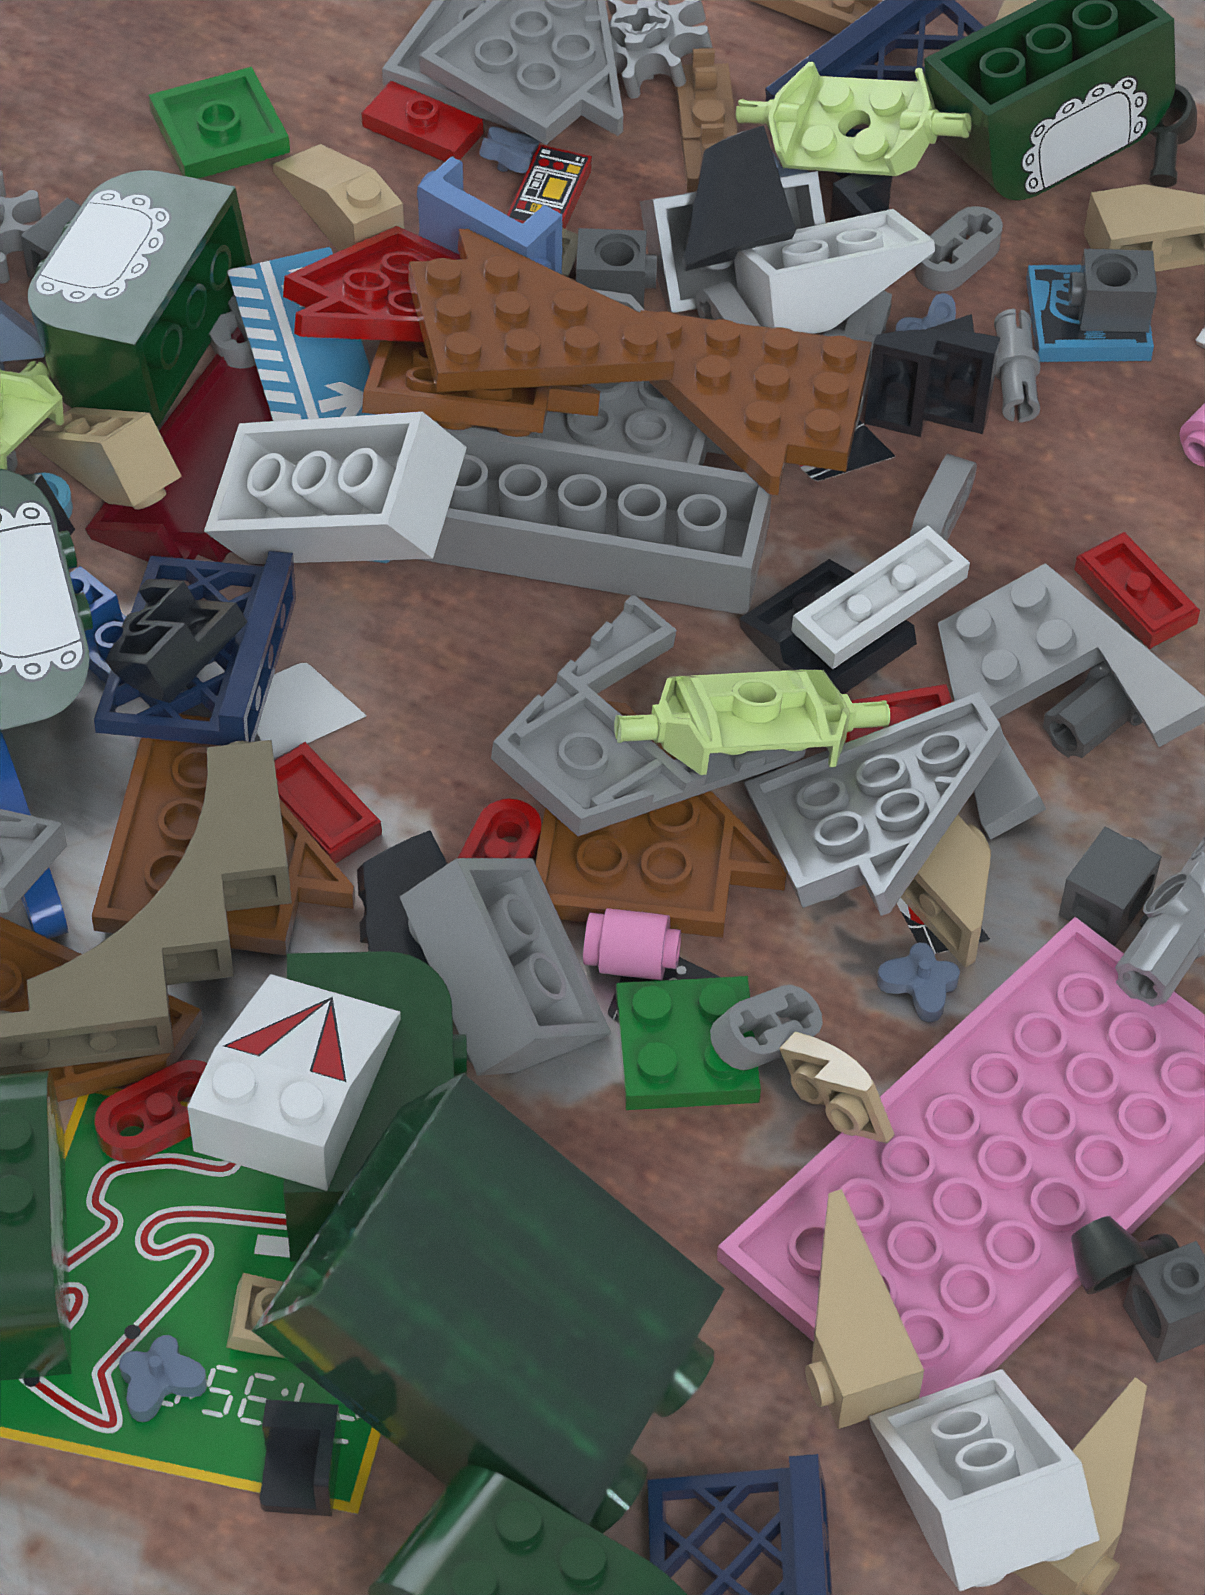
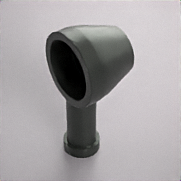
M1179 84L1175 85L1172 101L1163 118L1150 132L1156 138L1154 164L1153 169L1150 171L1149 181L1158 187H1171L1177 183L1178 173L1175 170L1177 147L1179 144L1189 141L1197 129V107L1190 92Z
M1110 1216L1099 1218L1085 1225L1071 1236L1076 1271L1087 1294L1097 1293L1112 1287L1132 1276L1135 1265L1179 1248L1177 1241L1166 1233L1153 1235L1147 1241L1138 1242Z

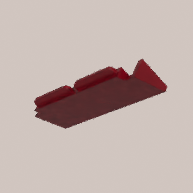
M237 327L231 334V338L238 344L246 342L242 332ZM216 354L159 430L182 477L164 487L166 495L161 500L142 509L136 510L132 506L105 502L85 528L91 540L149 562L150 556L195 560L198 555L215 562L224 561L226 556L232 551L205 533L204 530L239 423L273 421L257 366L254 365L248 368L230 367L224 357Z

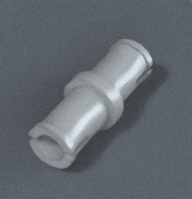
M1008 309L999 313L994 320L997 337H1001L995 375L1001 381L1002 413L1004 417L1013 422L1015 419L1014 406L1017 405L1018 422H1027L1036 418L1040 413L1036 376L1040 373L1041 367L1038 353L1033 350L1030 314L1020 310V326L1017 327L1016 309Z

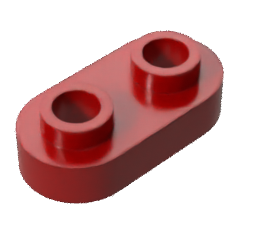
M501 799L489 804L480 813L458 858H533L534 861L538 853L542 829L539 813L533 806L518 799ZM512 836L518 838V840L506 842L502 838Z
M200 1060L179 1061L107 1097L100 1104L95 1115V1128L101 1149L109 1157L117 1161L137 1162L190 1137L191 1129L188 1108L180 1103L185 1098L193 1095L207 1063ZM130 1126H137L143 1129L141 1133L135 1136L125 1137L120 1135L122 1130Z

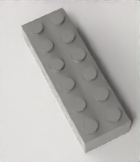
M473 427L464 430L443 428L465 445L467 449L433 559L419 560L630 596L635 595L642 598L742 615L749 612L770 524L772 495L768 494L747 473L527 436L512 437L497 431Z

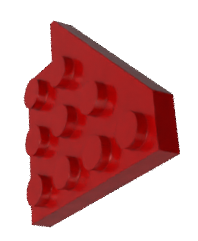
M394 226L284 276L283 288L284 298L305 307L296 312L294 334L300 337L424 342L408 282L409 262L432 261L438 258L459 260L460 255L399 226Z

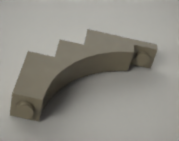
M272 740L256 742L236 741L228 745L207 747L208 775L204 804L196 830L183 858L164 886L120 930L93 949L64 965L28 979L29 1011L12 1013L0 1010V1075L174 1052L168 985L234 977L226 911L292 903Z

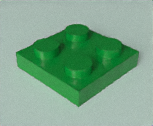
M252 66L148 95L150 111L183 176L199 179L290 153L289 136Z
M748 976L616 983V1005L626 1110L760 1103L761 1085L759 1068L740 1070L728 1065L716 1053L711 1042L710 1033L713 1023L739 1001L750 998ZM752 1030L742 1034L745 1038H755Z

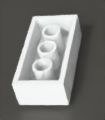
M424 412L239 423L204 532L249 564H265L269 551L293 553L294 563L433 559L467 447Z

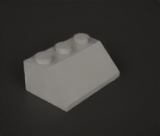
M818 171L780 177L796 230L825 224ZM697 191L640 201L644 230L647 231L646 244L648 254H657L656 279L667 309L673 313L697 309V292L725 281L730 282L738 292L734 260L684 271L682 259L687 245L691 225L690 218Z
M456 858L399 897L409 918L408 926L413 938L421 946L429 966L441 976L447 985L452 1000V1018L459 1034H467V1059L473 1064L477 1076L516 1073L601 1040L611 1034L533 858Z

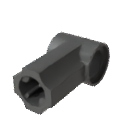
M1102 661L1090 669L1085 682L1045 713L1043 728L1051 738L1052 746L1067 758L1070 756L1083 758L1127 721L1133 726L1140 725L1143 721L1105 661Z

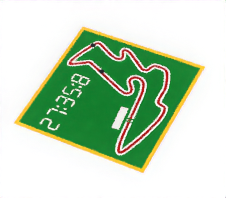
M111 1088L78 1097L64 1133L72 1374L0 1381V1437L260 1493L266 1456L262 1428L266 1399L338 1404L342 1442L333 1509L358 1514L386 1416L383 1417L375 1410L359 1391L351 1373L350 1363L282 1358L226 1348L237 1285L243 1273L311 1289L318 1277L334 1280L335 1260L290 1261L284 1203V1178L195 1152L193 1150L192 1136L144 1160L137 1162L117 1161L109 1157L99 1145L95 1128V1115L98 1107L107 1097L122 1089ZM181 1101L180 1104L187 1107L189 1103ZM130 1126L122 1130L120 1135L125 1137L135 1136L141 1133L143 1129L137 1126ZM170 1335L176 1339L180 1355L195 1360L205 1369L207 1388L204 1393L197 1397H184L171 1393L164 1397L160 1409L150 1421H136L131 1417L126 1399L129 1384L121 1376L119 1360L130 1351L148 1352L152 1343L158 1337Z

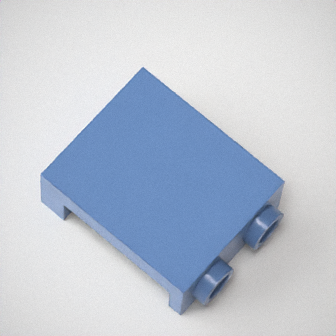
M450 157L437 170L427 173L421 180L417 190L419 211L418 236L459 254V229H469L562 274V214L543 205L523 224L463 191V163L454 157Z

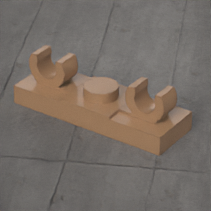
M715 48L693 49L692 64L682 65L686 83L680 87L675 86L687 193L696 192L698 189V177L704 150L725 138L737 134L729 63L714 64Z

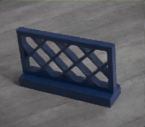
M883 0L765 88L766 102L774 99L776 93L808 62H814L820 76L917 82L916 68H922L925 75V67L923 66L924 49L941 50L966 37L964 32L970 35L985 26L955 0ZM942 13L958 26L957 36L925 35L926 25ZM894 49H918L917 66L885 65V56ZM850 129L845 136L855 137L864 129ZM834 172V173L837 174L841 179H843V178H845V177H848V176H850V175H852V174H855V173Z
M269 551L265 566L150 556L140 587L147 579L187 581L190 584L187 587L195 600L205 598L207 601L236 602L248 622L208 663L216 662L225 672L205 682H202L196 676L186 686L188 690L179 693L171 703L154 699L141 693L111 670L94 717L95 733L220 746L236 741L254 742L296 602L293 553ZM231 585L252 587L251 591L231 600H227L219 592ZM139 590L131 613L139 612L145 607L146 602ZM138 697H141L150 706V708L137 714L116 712L117 707ZM201 703L212 713L210 722L183 719L179 715Z
M818 1454L789 1456V1468L648 1479L650 1562L670 1578L690 1559L714 1579V1582L701 1595H723L726 1591H729L732 1595H752L736 1580L763 1553L783 1570V1581L770 1595H833L826 1483ZM779 1491V1512L759 1533L733 1512L749 1494ZM717 1496H726L721 1502L715 1498ZM696 1498L712 1512L685 1539L666 1523V1501ZM723 1522L727 1523L750 1542L724 1571L698 1550ZM780 1533L782 1552L771 1544ZM667 1540L677 1548L668 1559Z

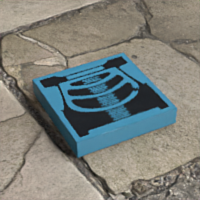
M1028 265L1026 284L1035 350L1039 355L1040 362L1151 361L1154 349L1151 326L1149 333L1080 331L1078 307H1069L1068 287L1070 273L1080 272L1081 265Z

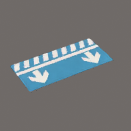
M330 247L228 270L273 421L377 415L362 413L363 392L369 376L370 366L361 339L300 337L294 334L296 312L305 307L283 297L284 276L332 255L333 252Z

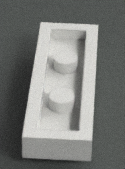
M926 526L793 615L791 631L834 669L966 579L970 562L932 528Z

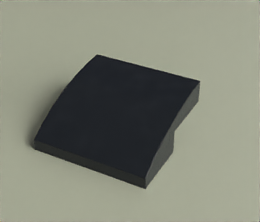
M915 329L876 335L872 350L864 424L921 437L926 421L983 434L989 417L1001 337L943 329Z
M831 559L826 560L739 618L741 629L781 671L824 670L841 694H845L917 644L914 624L904 620L832 669L791 631L793 615L855 575V573Z

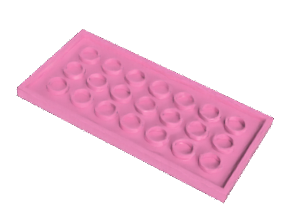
M1074 917L880 1096L895 1134L888 1143L857 1135L850 1136L841 1132L718 1246L717 1260L814 1342L828 1194L842 1189L924 1368L919 1398L994 1372L1082 1284L1076 1271L1071 1236L1076 1231L1099 1218L1110 1216L1127 1232L1132 1234L1205 1162V1014L1176 992L1172 993L1166 1003L1153 1007L1139 999L1130 998L1116 983L1118 972L1115 966L1124 953L1078 918Z

